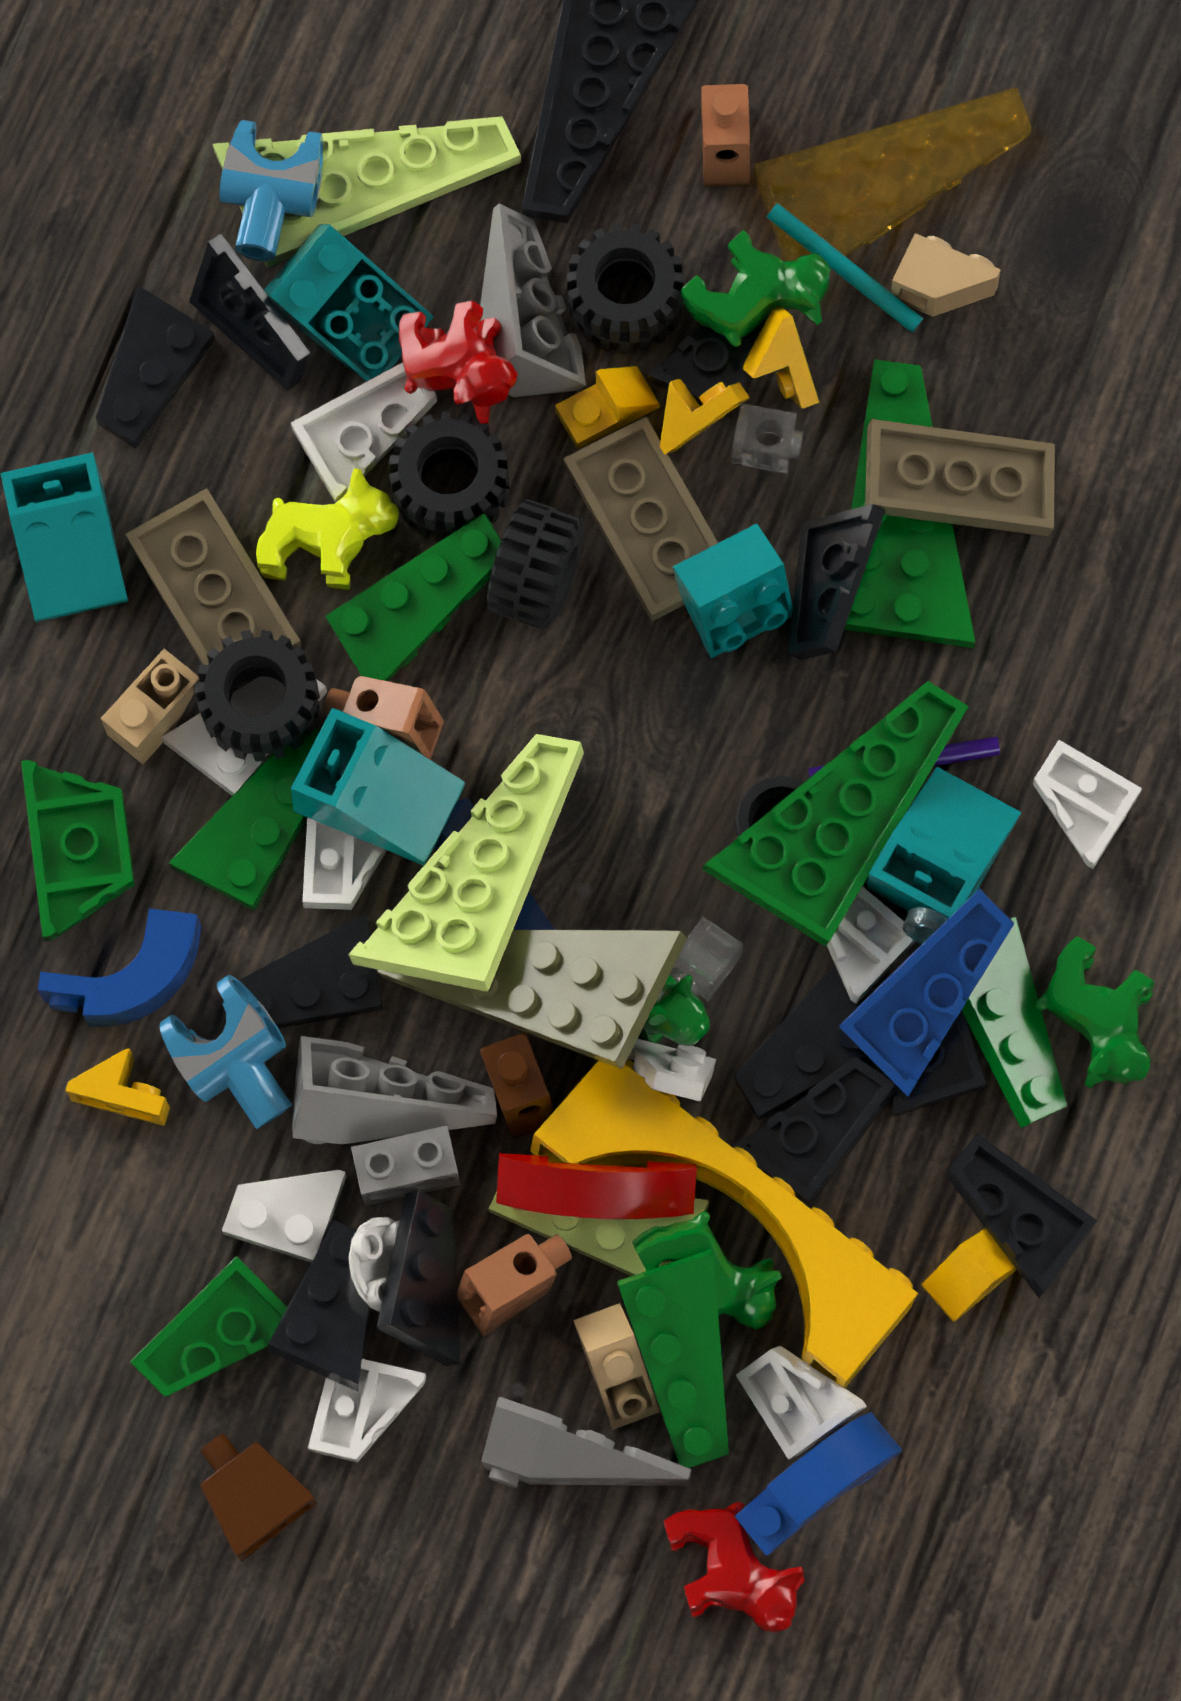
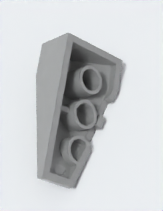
M301 1036L292 1102L293 1138L304 1139L313 1144H349L393 1138L446 1125L448 1130L496 1123L497 1109L494 1088L440 1071L433 1072L428 1076L422 1075L407 1068L406 1060L392 1056L389 1064L363 1056L365 1047L349 1042Z

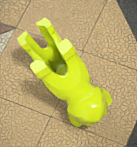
M357 468L353 469L347 493L334 504L316 505L297 502L284 504L282 499L276 498L272 505L273 514L267 522L264 533L258 539L256 549L257 566L260 568V573L264 578L285 581L287 577L285 561L301 547L321 558V574H326V585L328 587L350 590L351 579L347 569L351 561L359 553L365 539L372 535H381L395 528L399 516L398 506L392 503L387 493L370 486L363 476L362 470Z

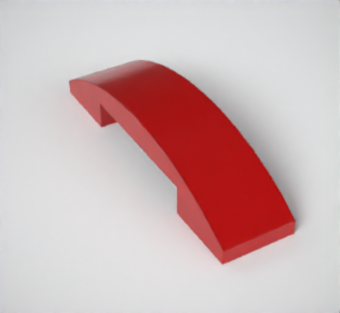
M499 1153L496 1203L545 1214L595 1219H654L694 1214L697 1164L647 1161V1168L548 1162V1156Z

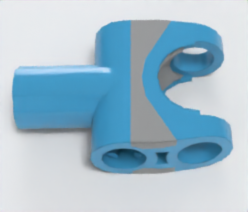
M241 120L226 153L220 181L219 198L222 203L244 206L235 251L248 259L266 262L275 259L285 213L311 218L315 213L322 181L323 135L319 132L309 131L305 143L301 142L298 151L290 158L282 161H271L263 158L255 149L256 122Z
M227 975L217 982L218 991L224 1000L222 1005L226 1012V1025L223 1033L216 1040H207L198 1036L192 1029L188 1030L184 1023L172 1014L160 1022V1032L176 1067L193 1092L201 1100L208 1102L229 1088L256 1130H258L293 1106L264 1063L286 1047V1042L264 1006L237 978Z

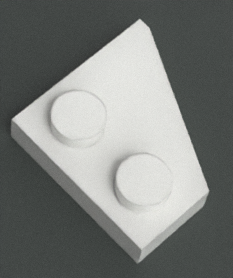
M781 1346L769 1350L736 1374L788 1460L802 1454L867 1407L862 1399Z

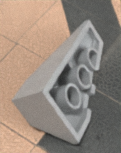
M499 203L493 208L480 306L483 307V317L479 321L495 317L501 323L500 333L493 340L496 356L510 361L518 372L517 381L510 389L508 395L523 397L581 390L586 386L582 348L577 334H568L561 313L567 310L563 297L555 295L546 274L552 267L535 221Z
M502 1397L498 1398L481 1460L483 1468L490 1470L488 1478L495 1482L517 1488L519 1481L530 1485H689L691 1469L631 1446H625L623 1451L614 1449L615 1443L612 1440L592 1430H577L576 1434H572L566 1431L567 1426L562 1423V1418Z

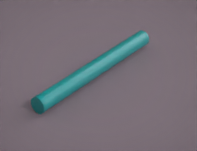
M779 203L769 212L766 217L810 253L820 255L829 264L830 269L911 333L914 332L924 319Z

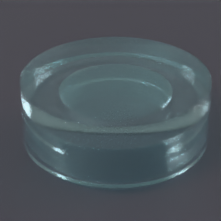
M917 907L909 910L902 929L908 937L923 944L948 918L937 911Z

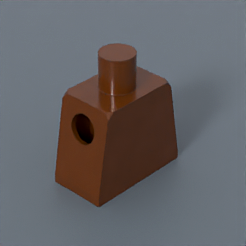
M526 1032L479 1049L512 1138L516 1139L537 1131L555 1110ZM537 1105L532 1111L519 1113L524 1108Z
M223 1433L208 1442L200 1451L215 1471L214 1474L201 1483V1489L233 1552L241 1562L318 1504L310 1491L257 1442L239 1454Z

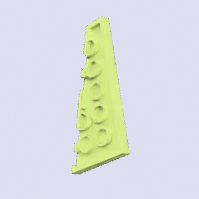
M503 117L448 121L445 126L427 128L406 125L399 126V130L374 132V129L322 133V181L315 213L312 218L285 213L275 259L266 261V267L268 268L290 259L318 224H330L342 236H346L521 163V154ZM302 135L299 140L272 142L271 138L256 140L255 149L263 158L271 161H282L290 158L298 151L301 142L305 143L307 135ZM229 142L213 144L214 152L222 170ZM239 205L241 212L243 214L244 206Z
M536 734L501 774L503 781L488 799L484 800L481 798L470 811L471 819L460 832L453 831L408 884L409 891L392 911L387 909L376 921L378 928L364 944L359 942L349 953L353 965L488 992L583 757L584 751L581 742Z

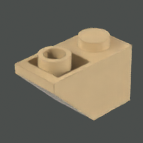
M915 233L892 279L891 293L907 306L933 317L994 296L998 288L1001 269L994 267V264L989 259L981 255L970 254L968 256L952 249L950 244L935 236L925 238Z
M164 648L100 718L107 735L141 764H144L163 743L161 737L176 728L195 693V683H200L198 675Z
M619 1303L573 1320L613 1430L659 1413L660 1411L634 1333L621 1304Z

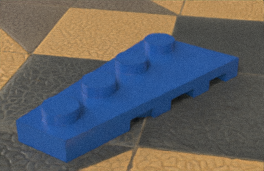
M979 888L839 1025V1028L909 1096L975 986L1007 937L1014 922Z

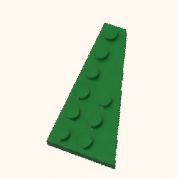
M874 359L851 510L865 506L867 427L871 420L933 427L920 365ZM884 515L844 630L975 649L976 642L952 524Z
M927 681L875 726L849 745L847 749L777 804L758 822L744 831L719 854H716L705 863L701 869L821 945L826 946L969 706Z

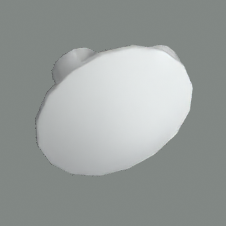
M388 1217L371 1218L360 1225L351 1240L349 1252L350 1273L357 1292L370 1308L378 1312L381 1309L399 1221H394Z

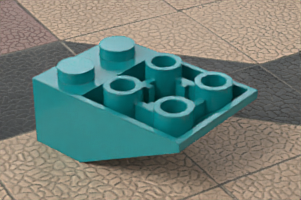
M318 224L264 289V292L284 317L366 382L390 370L402 356V349L399 344V323L404 314L422 312L426 316L424 328L434 318L431 313L330 224Z
M94 453L0 473L35 622L128 602L101 473Z
M332 708L291 787L294 812L424 866L465 787V782L376 725Z
M936 767L893 831L869 872L867 890L939 928L978 890L1019 819L1021 812Z

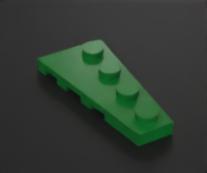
M484 513L325 616L361 676L389 681L402 666L405 668L418 655L416 651L435 631L439 633L451 620L450 616L466 599L470 600L490 579L495 557L502 539Z

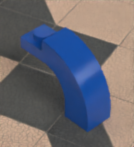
M149 908L143 944L137 956L128 966L115 974L97 978L41 971L38 992L43 1001L49 1002V1007L54 1010L77 1012L78 1006L84 1007L82 1015L88 1026L91 1027L118 1026L139 1020L162 1007L186 981L198 952L202 929L197 914Z
M872 1412L864 1414L837 1430L770 1482L766 1486L767 1489L744 1507L735 1517L766 1556L770 1555L826 1507L854 1487L870 1480L898 1456L902 1449Z

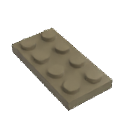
M644 417L563 458V463L650 620L654 621L685 605L678 591L673 566L714 546L718 542L668 454L665 455L660 449V440L647 417Z
M872 419L867 427L865 506L874 504L885 510L884 515L1042 536H1049L1053 531L1055 444Z
M207 488L125 534L128 543L202 664H209L207 654L213 647L219 652L224 649L223 639L231 635L234 642L241 640L242 631L251 630L253 637H260L261 630L272 631L274 640H278L283 635L291 639L293 648L297 646L302 647L300 639Z

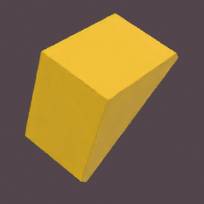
M985 1228L961 1243L921 1286L954 1323L1017 1269Z

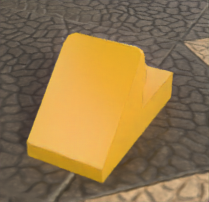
M779 306L770 312L743 365V370L752 378H757L781 369V371L775 374L783 397L785 399L790 397L801 409L819 403L793 316L782 306Z
M637 366L599 369L595 371V385L555 405V412L577 450L660 408L659 402Z
M681 379L671 381L668 388L660 441L662 452L665 455L675 452L748 400L750 397L740 382L729 385L727 388L722 381L699 397L703 403L702 406H699Z
M129 1048L122 1050L68 1081L65 1090L72 1102L165 1126L170 1110L166 1098L160 1096V1089L140 1082H133L131 1088L126 1087L134 1064V1056Z

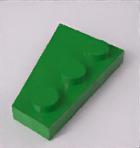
M236 1256L130 1363L166 1398L268 1347V1343L288 1307Z

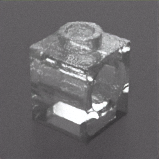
M741 403L732 446V464L787 473L790 458L799 459L804 431L796 430L797 413ZM772 433L777 435L781 441L776 445L766 446L761 444L757 438L762 434Z
M703 916L687 937L670 975L679 982L689 974L693 978L691 991L696 996L700 995L709 1002L742 957L743 943Z

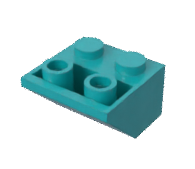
M757 523L673 566L679 594L711 658L723 652L736 650L746 640L765 630L776 629L792 617L793 606L784 563Z

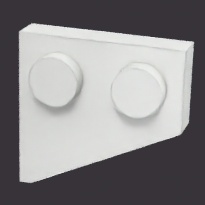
M1060 740L1052 749L1033 781L1034 787L1085 864L1092 869L1097 864L1142 790L1141 787Z
M307 817L303 908L352 910L387 850Z
M863 886L827 944L850 1000L855 1004L910 949L919 936L915 930Z
M637 1039L628 1059L634 1060V1071L644 1077L645 1082L653 1090L696 1101H701L712 1078L716 1059L706 1057V1051L695 1046L678 1045L677 1049L641 1039Z
M333 1170L240 1184L237 1186L222 1232L226 1236L312 1263L327 1235L347 1177L346 1172Z
M362 1359L358 1392L326 1378L308 1450L358 1463L423 1387L426 1381V1374Z

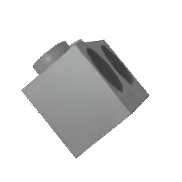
M447 1125L351 1147L360 1192L365 1206L404 1198L405 1193L415 1190L426 1193L461 1185Z

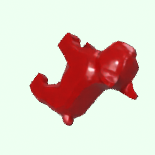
M475 301L462 302L455 305L453 320L447 334L441 328H424L426 316L422 312L404 314L399 323V344L402 349L405 374L407 375L405 391L413 394L418 388L427 391L454 388L455 403L458 405L471 401L480 424H488L491 406L507 399L509 391L515 385L518 377V372L512 363L503 357L496 356V351L493 347V340L500 333L501 323L495 317L479 321L483 317V307Z
M742 1502L733 1503L724 1509H708L703 1511L688 1509L675 1513L663 1521L672 1551L682 1549L688 1542H695L708 1548L707 1575L684 1586L692 1618L703 1615V1612L710 1606H721L730 1610L743 1611L752 1617L755 1624L764 1631L778 1633L787 1630L791 1626L792 1619L796 1613L797 1590L805 1582L803 1567L775 1570L759 1562L754 1555L747 1531L735 1517L745 1507Z

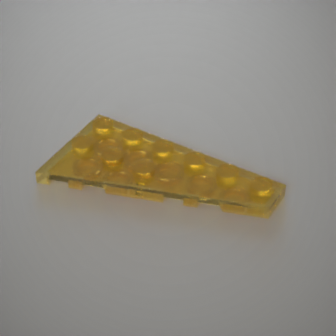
M1016 87L754 164V174L768 214L779 203L844 256H848L865 243H872L927 205V201L945 189L949 191L958 185L964 176L980 165L989 164L1030 136L1032 127ZM771 222L784 261H795L801 256L812 254Z

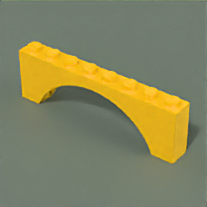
M627 1059L623 1069L598 1061L534 1133L530 1152L534 1155L548 1156V1162L644 1168H647V1161L697 1164L696 1180L716 1188L742 1205L763 1225L782 1250L793 1272L803 1307L804 1345L801 1360L843 1388H846L911 1309L918 1295L912 1289L911 1281L900 1271L894 1268L888 1270L875 1260L870 1248L856 1238L849 1239L834 1228L833 1220L824 1211L816 1207L810 1209L797 1199L793 1188L784 1180L778 1177L771 1178L760 1170L755 1159L746 1150L737 1146L732 1148L718 1137V1131L709 1121L699 1116L694 1118L682 1109L675 1095L653 1090L645 1082V1079L634 1071V1063L631 1060Z

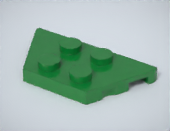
M24 760L21 761L41 930L44 941L48 942L53 941L135 886L125 801L121 788L101 782L92 783L84 780L82 776L66 771L64 773L56 772L38 766L37 762Z

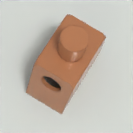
M748 85L702 86L701 121L704 187L750 185ZM722 150H733L736 157L721 159L717 155Z
M359 676L354 680L350 692L331 688L324 704L326 716L334 708L376 725L429 760L432 757L444 723L443 718L425 689Z
M526 1234L465 1270L457 1292V1299L484 1337L550 1291L557 1275L555 1270L572 1259L571 1252L564 1240L557 1234L540 1245H537L531 1235Z

